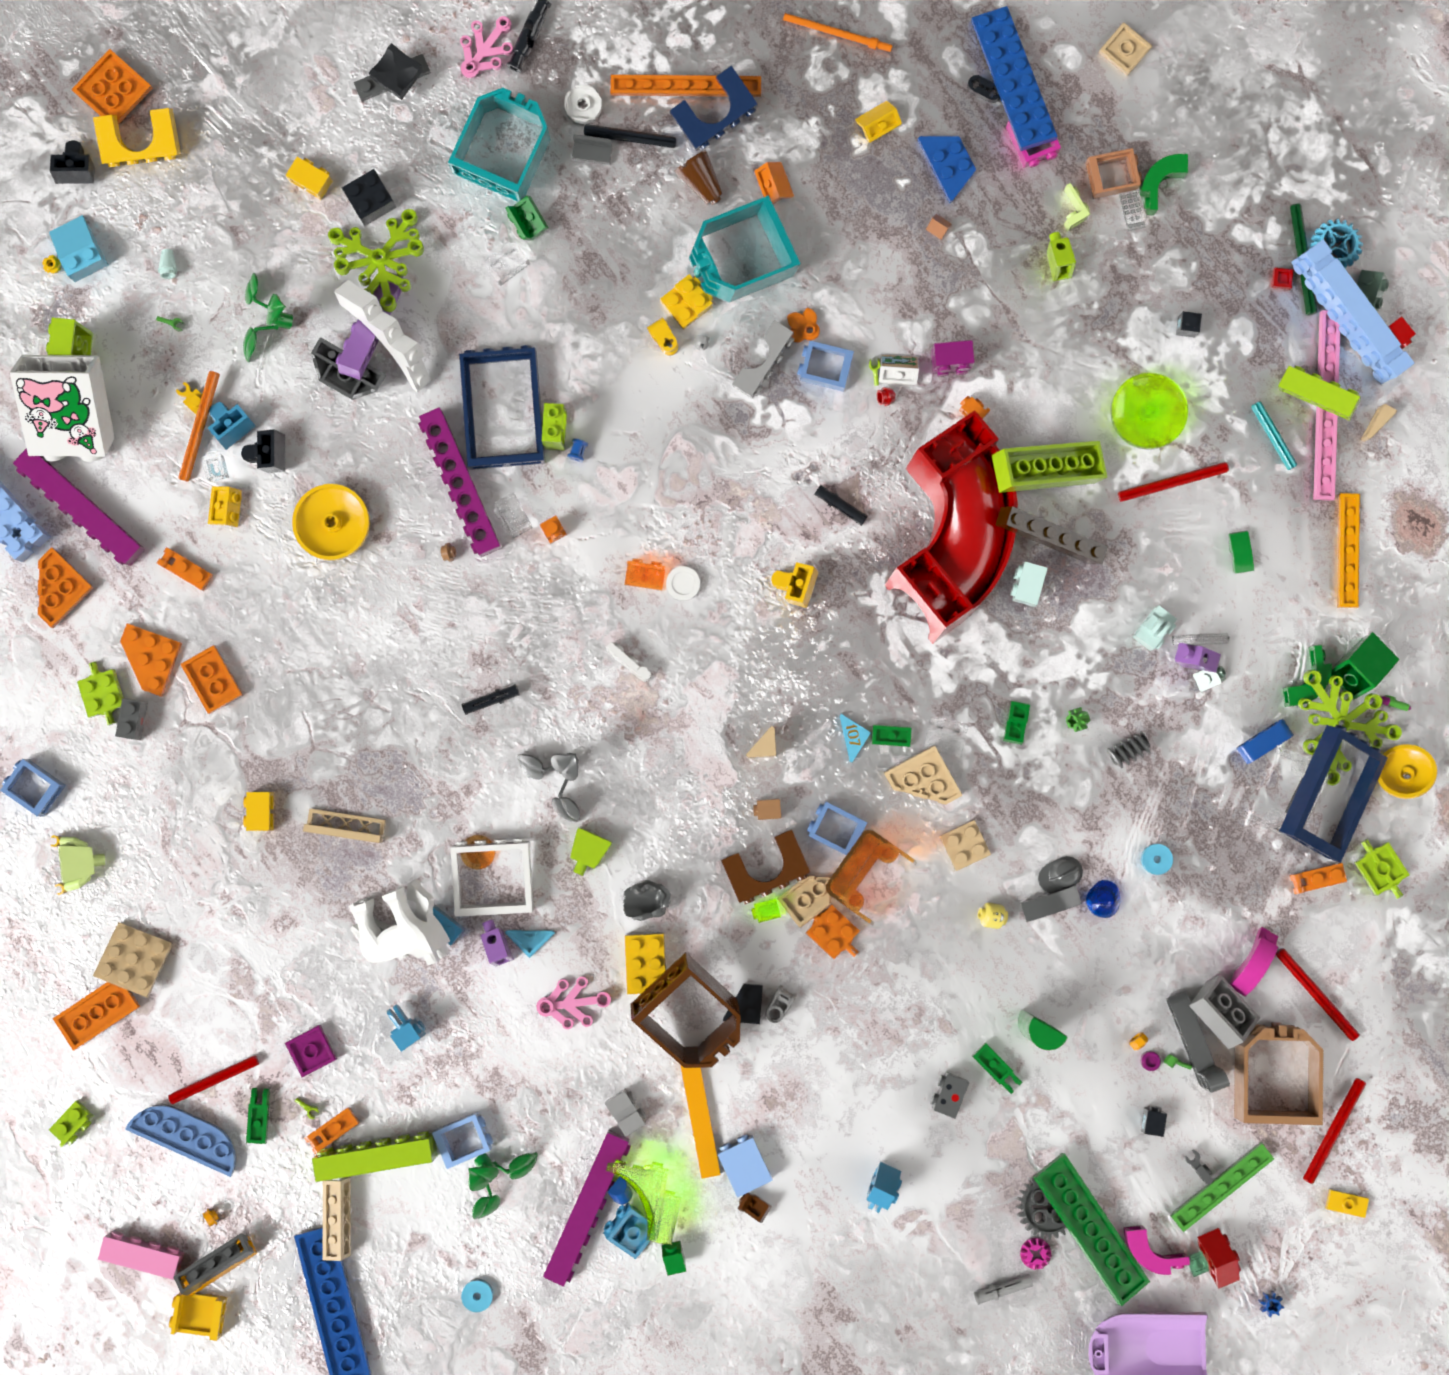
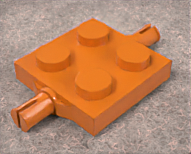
M832 904L825 912L813 918L812 926L805 932L832 959H835L844 950H847L853 957L859 953L851 943L860 930Z

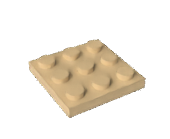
M118 922L93 976L148 998L173 944Z

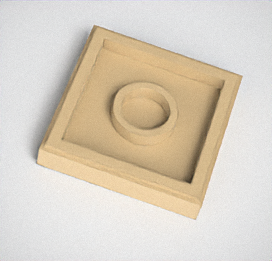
M1123 22L1099 50V53L1128 76L1149 52L1152 45Z

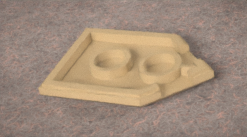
M808 875V878L799 881L777 898L799 928L803 927L831 905L834 877Z

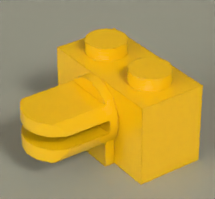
M796 562L793 573L777 570L773 573L771 581L777 589L787 591L785 599L789 604L807 608L819 572L813 566Z

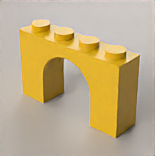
M173 108L150 110L153 140L149 147L139 152L128 148L122 141L117 115L93 117L102 164H108V167L120 166V162L126 161L127 165L139 164L138 160L145 159L146 163L157 162L159 157H164L165 160L176 159V155H181Z

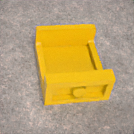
M179 1292L172 1301L174 1313L169 1321L170 1334L175 1335L177 1332L208 1336L209 1340L217 1341L222 1336L227 1297L203 1293L187 1296Z

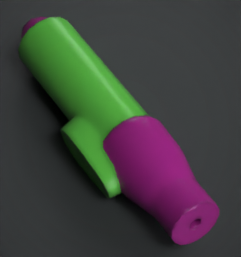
M1380 696L1383 705L1404 711L1411 710L1409 704L1398 701L1393 696Z

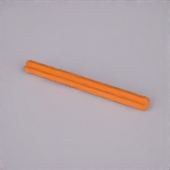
M209 371L179 473L178 478L186 482L190 480L220 377V374L214 371Z

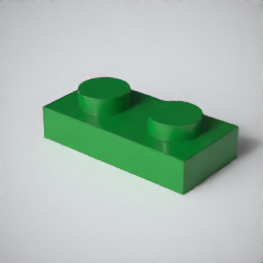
M873 725L872 744L910 747L912 728Z

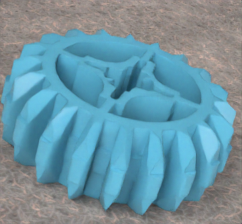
M1336 219L1334 222L1328 220L1326 224L1322 223L1320 228L1315 230L1316 235H1313L1311 238L1314 242L1310 244V247L1323 240L1325 236V241L1332 250L1331 254H1335L1346 269L1347 266L1351 267L1354 261L1359 259L1358 255L1363 251L1360 249L1363 246V242L1359 241L1362 235H1357L1356 233L1359 229L1353 230V223L1348 226L1347 220H1343L1342 223H1340L1339 219ZM1342 241V243L1338 247L1335 246L1334 248H1331L1335 245V243H1339ZM1347 241H1349V244H1350V251H1349V253H1348V251H1347L1348 248H1347V246H1346V242H1347Z

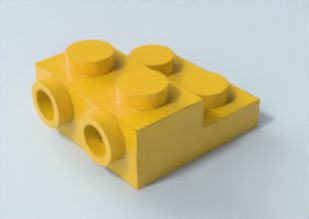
M690 274L675 284L672 290L660 298L662 304L683 330L713 307L711 301L714 300L711 295L705 293L700 288V280L695 276L692 278Z

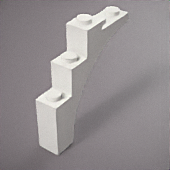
M349 280L334 291L340 305L370 329L390 352L404 372L413 390L419 392L431 381L422 361L424 355L419 344L403 334L397 319L383 312L376 296Z

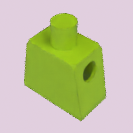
M1053 232L1049 235L1050 242L1047 249V257L1052 280L1055 282L1072 278L1076 260L1069 238H1061L1060 232Z
M578 827L570 855L571 859L577 861L573 872L583 876L588 866L595 869L613 842Z

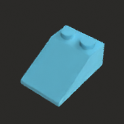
M83 215L49 232L58 258L67 276L74 282L108 266Z

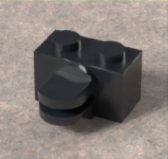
M75 140L66 142L63 154L51 155L50 173L55 184L94 183L95 166L90 155L84 154V149L80 142Z
M275 429L257 431V442L245 445L242 448L241 456L243 460L249 463H257V469L266 473L285 472V434Z

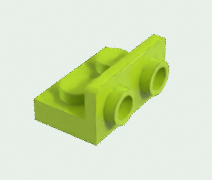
M76 1100L51 1126L49 1131L61 1141L59 1144L61 1147L71 1146L78 1139L77 1134L81 1130L85 1131L91 1125L90 1120L94 1115Z

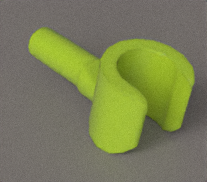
M878 358L877 365H872L870 359L869 368L873 371L874 386H878L880 359Z
M299 1098L295 1099L294 1102L307 1111V1116L310 1119H315V1116L310 1111L315 1110L319 1113V1108L315 1105L309 1106Z

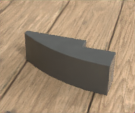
M1076 885L1020 902L1026 922L1082 904Z

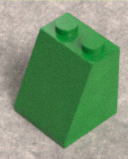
M1371 632L1357 642L1332 667L1331 676H1340L1343 679V684L1340 687L1344 691L1351 692L1353 700L1374 689L1400 659L1378 636Z

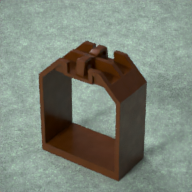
M687 952L630 1003L631 1021L684 1068L713 1067L719 1061L715 1056L718 1052L725 1057L730 1053L729 1045L734 1048L740 1042L741 1015L737 998ZM692 976L733 1015L716 1028L699 1046L683 1047L654 1021L649 1014L686 979Z

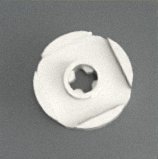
M578 85L566 94L564 108L568 118L578 124L594 123L601 113L602 101L593 87ZM585 100L588 106L581 109L578 103H582Z

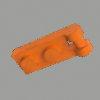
M166 547L163 551L165 552L163 557L159 558L156 563L203 591L213 574ZM171 557L176 559L173 565L168 563Z
M1343 863L1289 875L1290 880L1294 884V894L1347 882ZM1302 878H1305L1306 885L1302 886Z
M348 1107L304 1139L307 1143L311 1144L313 1147L312 1151L316 1154L360 1122L351 1108ZM319 1135L323 1142L319 1143L315 1137Z

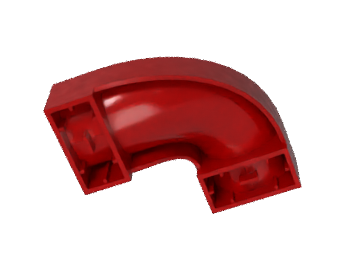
M975 410L919 447L906 467L908 473L933 503L935 512L934 527L927 547L899 565L885 586L889 591L893 588L904 591L919 605L927 619L930 630L928 639L932 644L970 617L990 594L1008 563L1016 536L1015 533L995 525L1001 507L1013 506L1018 508L1016 491L999 493L992 455L1000 451L996 445L999 438Z

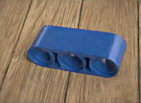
M1281 719L1245 741L1236 749L1245 763L1250 764L1290 739L1294 734L1285 720Z

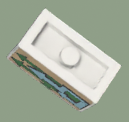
M881 354L879 383L917 385L919 371L917 356Z

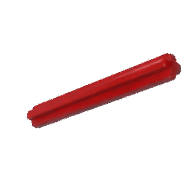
M254 1055L168 1095V1099L171 1104H175L259 1065V1060Z

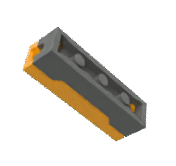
M240 1233L173 1278L181 1294L192 1296L256 1255L257 1251L250 1236Z

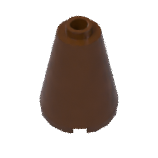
M706 149L687 160L683 166L680 165L674 170L676 175L706 204L711 203L713 206L721 200L720 196L723 193Z

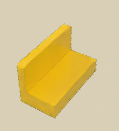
M888 101L881 103L855 119L856 123L862 127L869 143L902 124L896 107Z

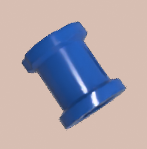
M573 438L571 452L567 457L574 461L583 462L584 451L588 447V443Z

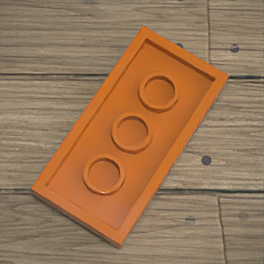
M106 982L52 1019L72 1050L75 1051L138 1009L140 1005L131 991Z

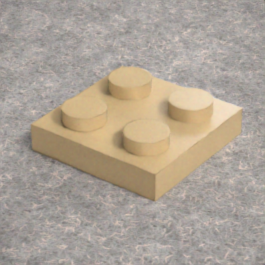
M975 820L939 836L955 871L991 855Z

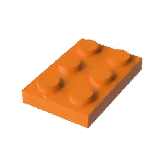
M215 645L180 664L208 714L243 696Z

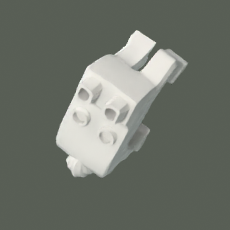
M418 879L408 883L407 899L404 886L382 896L383 900L390 906L396 923L392 926L374 918L373 909L375 903L374 898H371V896L349 905L356 924L350 930L357 937L361 952L369 962L382 963L397 957L401 960L411 954L417 958L424 956L427 965L438 962L440 958L450 954L446 946L450 939L441 923L433 915L434 897L421 886V882ZM407 900L416 903L417 908L414 913L410 909Z

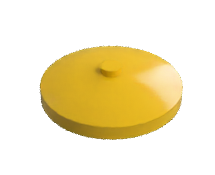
M324 484L312 488L300 498L293 512L292 527L297 542L306 552L322 560L336 561L351 556L364 544L370 529V517L364 501L354 491L338 484Z

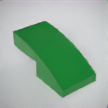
M1248 531L1228 533L1233 572L1237 574L1254 571L1253 554Z
M1011 701L1003 741L1023 744L1030 704Z

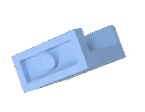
M748 1134L737 1138L738 1142L732 1145L729 1142L720 1146V1150L717 1152L737 1197L773 1181L753 1135L748 1136Z

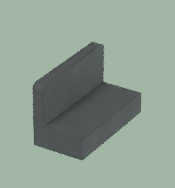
M574 134L573 160L610 165L612 153L611 139Z

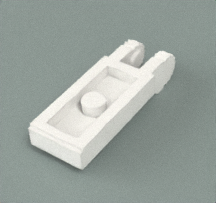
M610 642L606 646V651L639 680L648 682L651 677L650 670L648 671L646 667L638 666L639 662L630 655L628 657L623 653L624 649L618 643L613 644Z

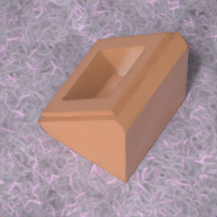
M935 214L928 224L926 231L942 240L952 224L938 214Z

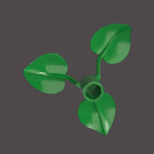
M256 273L252 274L247 284L245 301L250 305L253 300V302L268 309L266 317L267 326L255 327L254 329L249 327L245 334L243 353L246 361L249 363L257 343L256 333L258 331L278 330L279 327L290 329L293 324V315L282 312L286 306L281 302L277 294L272 295L268 305L257 300L255 296L258 292Z
M537 1152L526 1153L516 1157L510 1163L509 1169L503 1168L496 1161L492 1162L486 1153L476 1157L474 1160L476 1167L468 1169V1186L471 1191H479L486 1187L488 1196L481 1197L475 1203L472 1209L474 1220L490 1215L499 1207L501 1199L498 1195L492 1196L489 1182H492L498 1176L499 1170L505 1174H510L509 1177L512 1180L522 1178L534 1167L537 1161Z

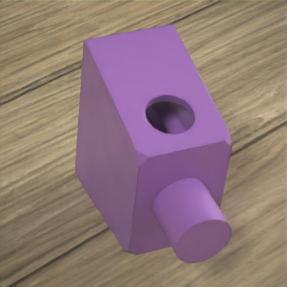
M1179 643L1175 662L1185 668L1216 673L1221 654L1202 646ZM1203 657L1207 658V661L1205 663L1203 661Z
M493 920L482 923L485 933L480 936L489 964L497 967L514 960L503 930L496 928ZM496 938V942L492 944L493 939Z

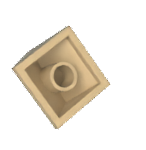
M773 726L746 754L747 758L776 757L775 728Z

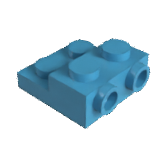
M627 1203L625 1206L621 1205L617 1209V1216L613 1221L610 1220L605 1224L603 1234L609 1242L634 1259H637L660 1230V1227L644 1216L640 1210Z

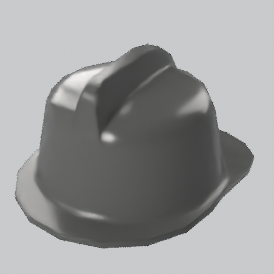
M1065 856L1059 858L1041 869L1038 876L1039 885L1048 893L1075 886L1082 878V865L1074 857Z

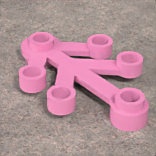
M501 16L497 19L496 28L484 43L482 23L477 20L472 22L471 28L475 34L477 53L473 58L470 49L472 46L471 38L467 35L460 38L465 61L461 64V72L467 78L476 77L479 71L501 69L502 62L500 58L493 57L490 62L480 63L484 57L503 54L509 56L513 53L512 44L509 42L503 43L500 47L491 48L502 33L510 32L512 24L508 17ZM502 21L507 22L504 26L500 25ZM476 25H480L478 30L474 29ZM469 40V43L465 45L463 41ZM508 46L511 49L509 51H505L504 48ZM495 61H498L499 65L494 66L493 63ZM471 65L473 66V69L467 70V67Z
M580 976L563 1001H556L561 992L569 987L568 980L560 979L551 995L541 998L537 1002L536 1008L542 1016L547 1017L551 1015L562 1024L564 1029H571L574 1021L570 1017H564L556 1009H566L580 1020L583 1026L589 1027L593 1023L592 1016L585 1015L576 1007L597 1004L599 1007H607L611 1003V995L606 991H602L597 996L574 999L581 989L588 985V979L585 976ZM580 979H584L586 981V984L584 986H581L579 984ZM561 981L566 982V988L560 987ZM605 995L607 1002H601L600 997ZM544 1003H548L550 1005L549 1010H545L543 1008ZM585 1017L590 1018V1024L584 1023ZM565 1020L571 1021L570 1027L565 1026Z

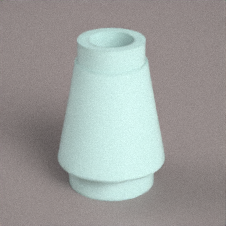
M163 249L161 251L158 272L160 277L164 279L175 278L177 273L174 254L171 249Z

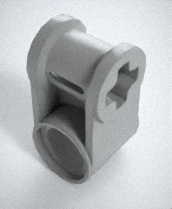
M780 985L766 1009L767 1019L772 1023L780 1022L793 1004L797 994L788 992ZM772 1009L779 1010L780 1015L777 1019L770 1018L769 1012Z

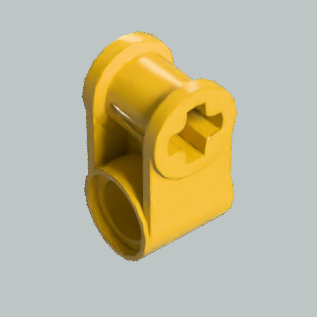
M663 317L647 327L650 335L664 354L672 356L677 353V340ZM669 342L670 344H672V347L669 348V346H667L666 343Z

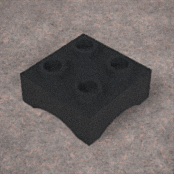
M391 43L380 61L370 70L369 75L371 79L402 100L424 69L420 63L407 56Z

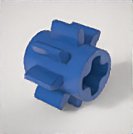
M1271 1291L1270 1294L1263 1292L1262 1299L1258 1300L1262 1304L1260 1310L1262 1312L1267 1311L1269 1317L1272 1314L1279 1316V1311L1284 1309V1306L1280 1303L1283 1298L1281 1296L1276 1297L1274 1291Z

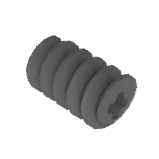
M1143 731L1140 732V736L1134 734L1133 739L1127 738V744L1121 741L1120 747L1116 744L1113 745V751L1107 748L1112 762L1121 769L1123 768L1124 761L1130 765L1129 758L1136 762L1137 754L1142 758L1144 757L1143 751L1151 754L1149 741Z

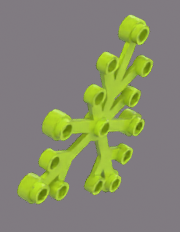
M406 209L402 212L401 218L403 222L399 227L395 218H389L386 221V226L390 232V239L382 249L371 250L362 246L360 240L362 233L357 227L349 231L352 240L344 237L340 228H332L328 232V238L332 244L346 246L337 247L334 250V255L337 259L334 262L336 272L344 276L352 269L368 266L358 276V280L362 286H368L364 290L374 295L373 292L381 283L383 297L380 299V304L386 312H393L397 306L394 296L391 295L389 282L398 285L402 292H408L411 289L409 280L400 278L408 273L406 265L403 263L399 264L391 259L407 255L419 257L424 252V246L421 240H419L420 234L418 230L412 228L406 231L408 227L414 226L418 221L416 212L413 209ZM410 240L406 248L391 251L397 242ZM356 252L367 256V258L351 262L345 259L348 254ZM385 266L395 270L398 276L386 271ZM378 268V274L371 281V275Z
M1315 670L1305 672L1303 676L1304 682L1313 687L1322 703L1302 698L1298 702L1299 708L1303 710L1329 712L1332 718H1326L1313 713L1308 717L1310 724L1335 727L1342 720V726L1347 728V731L1349 729L1364 731L1369 739L1370 747L1373 746L1378 749L1382 746L1383 742L1375 733L1384 734L1386 738L1391 740H1397L1401 737L1402 730L1397 725L1377 726L1388 719L1387 712L1382 710L1376 711L1374 717L1367 723L1352 722L1369 708L1373 710L1380 708L1382 698L1379 695L1368 694L1362 704L1348 713L1353 695L1348 691H1342L1339 694L1340 686L1343 684V679L1340 676L1333 675L1330 677L1329 684L1332 687L1330 696H1328L1320 684L1321 674ZM1312 674L1313 678L1309 681V675ZM1337 678L1338 683L1335 685L1334 680ZM1348 694V698L1344 700V695ZM1338 695L1340 701H1342L1339 712L1336 709ZM1371 698H1373L1372 704L1369 703ZM1307 701V706L1303 707V703ZM1383 713V718L1379 719V715ZM1317 716V721L1314 723L1313 718ZM1392 728L1393 732L1392 734H1389V731ZM1323 732L1314 739L1304 741L1303 750L1305 753L1314 754ZM1375 740L1378 741L1376 746L1373 744ZM1309 743L1312 744V747L1310 749H1308ZM1341 744L1324 780L1326 784L1331 786L1337 785L1340 781V774L1336 771L1337 763L1338 768L1345 772L1349 771L1352 767L1351 762L1345 758L1340 750ZM1346 762L1347 766L1343 768V764ZM1331 774L1332 777L1328 780V775Z

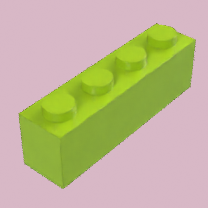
M1288 366L1278 385L1280 391L1348 421L1351 420L1361 401L1357 391L1350 388L1344 390L1340 388V384L1334 381L1328 383L1322 380V376L1312 373V375L1307 374L1305 369L1299 366Z

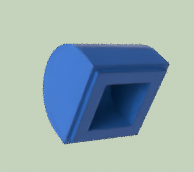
M621 1177L616 1180L608 1191L613 1201L620 1205L627 1204L633 1196L627 1182Z

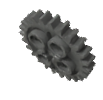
M1030 1178L1031 1185L1024 1183L1026 1190H1019L1023 1196L1016 1198L1021 1201V1204L1016 1205V1208L1021 1209L1017 1216L1023 1217L1020 1223H1027L1025 1229L1027 1231L1032 1229L1031 1234L1035 1236L1038 1233L1041 1239L1046 1235V1238L1051 1240L1052 1234L1055 1238H1059L1058 1232L1066 1235L1064 1229L1067 1227L1061 1219L1059 1221L1054 1220L1056 1211L1053 1207H1049L1047 1210L1042 1207L1031 1208L1032 1205L1047 1206L1048 1203H1051L1036 1181ZM1037 1192H1041L1042 1198L1036 1202L1034 1195ZM1037 1212H1041L1042 1219L1036 1222L1035 1215Z

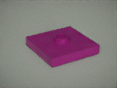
M321 1025L285 1042L301 1077L337 1060Z

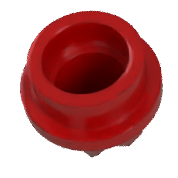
M883 387L877 391L879 405L889 406L895 401L896 394L893 389Z

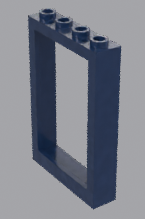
M531 345L521 346V349L503 347L502 350L494 351L492 348L483 349V352L466 350L464 353L459 354L468 468L475 470L546 464L545 449L542 443L543 423L536 348H532ZM530 360L537 452L477 457L470 365Z
M1336 724L1335 727L1326 725L1279 832L1323 857L1341 863L1388 757L1381 754L1382 750L1373 746L1370 747L1369 742L1358 739V735L1346 732L1347 728ZM1344 740L1369 757L1331 842L1328 843L1303 827L1340 744Z

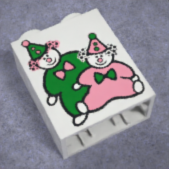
M21 355L12 368L10 376L28 456H43V459L46 461H59L66 456H81V459L86 462L98 461L105 457L115 436L99 356Z

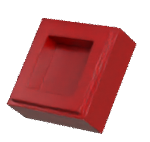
M1275 267L1273 269L1272 288L1292 289L1294 269Z

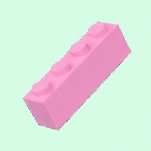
M112 1231L103 1238L98 1260L173 1280V1277L180 1271L185 1252L179 1251V1248L174 1246H168L167 1248L160 1246L161 1244L155 1241H149L148 1243L142 1241L140 1237L131 1236L129 1238L123 1236L121 1232Z

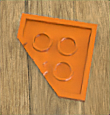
M51 547L38 560V615L51 628H54L94 587L55 548Z
M127 623L120 642L141 689L162 697L182 643Z

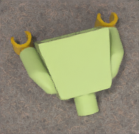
M51 836V838L57 839V843L55 845L50 844V846L58 847L62 883L55 885V887L60 886L62 888V891L57 893V895L80 889L91 880V875L95 874L94 866L105 865V855H93L92 847H88L87 842L76 837Z

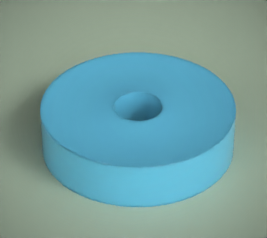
M1151 844L1143 850L1141 864L1148 873L1161 875L1171 868L1173 855L1166 846ZM1155 856H1159L1160 861L1158 863L1154 862Z
M482 1279L469 1281L461 1294L462 1303L472 1312L486 1310L493 1300L491 1285ZM474 1293H479L481 1298H475Z

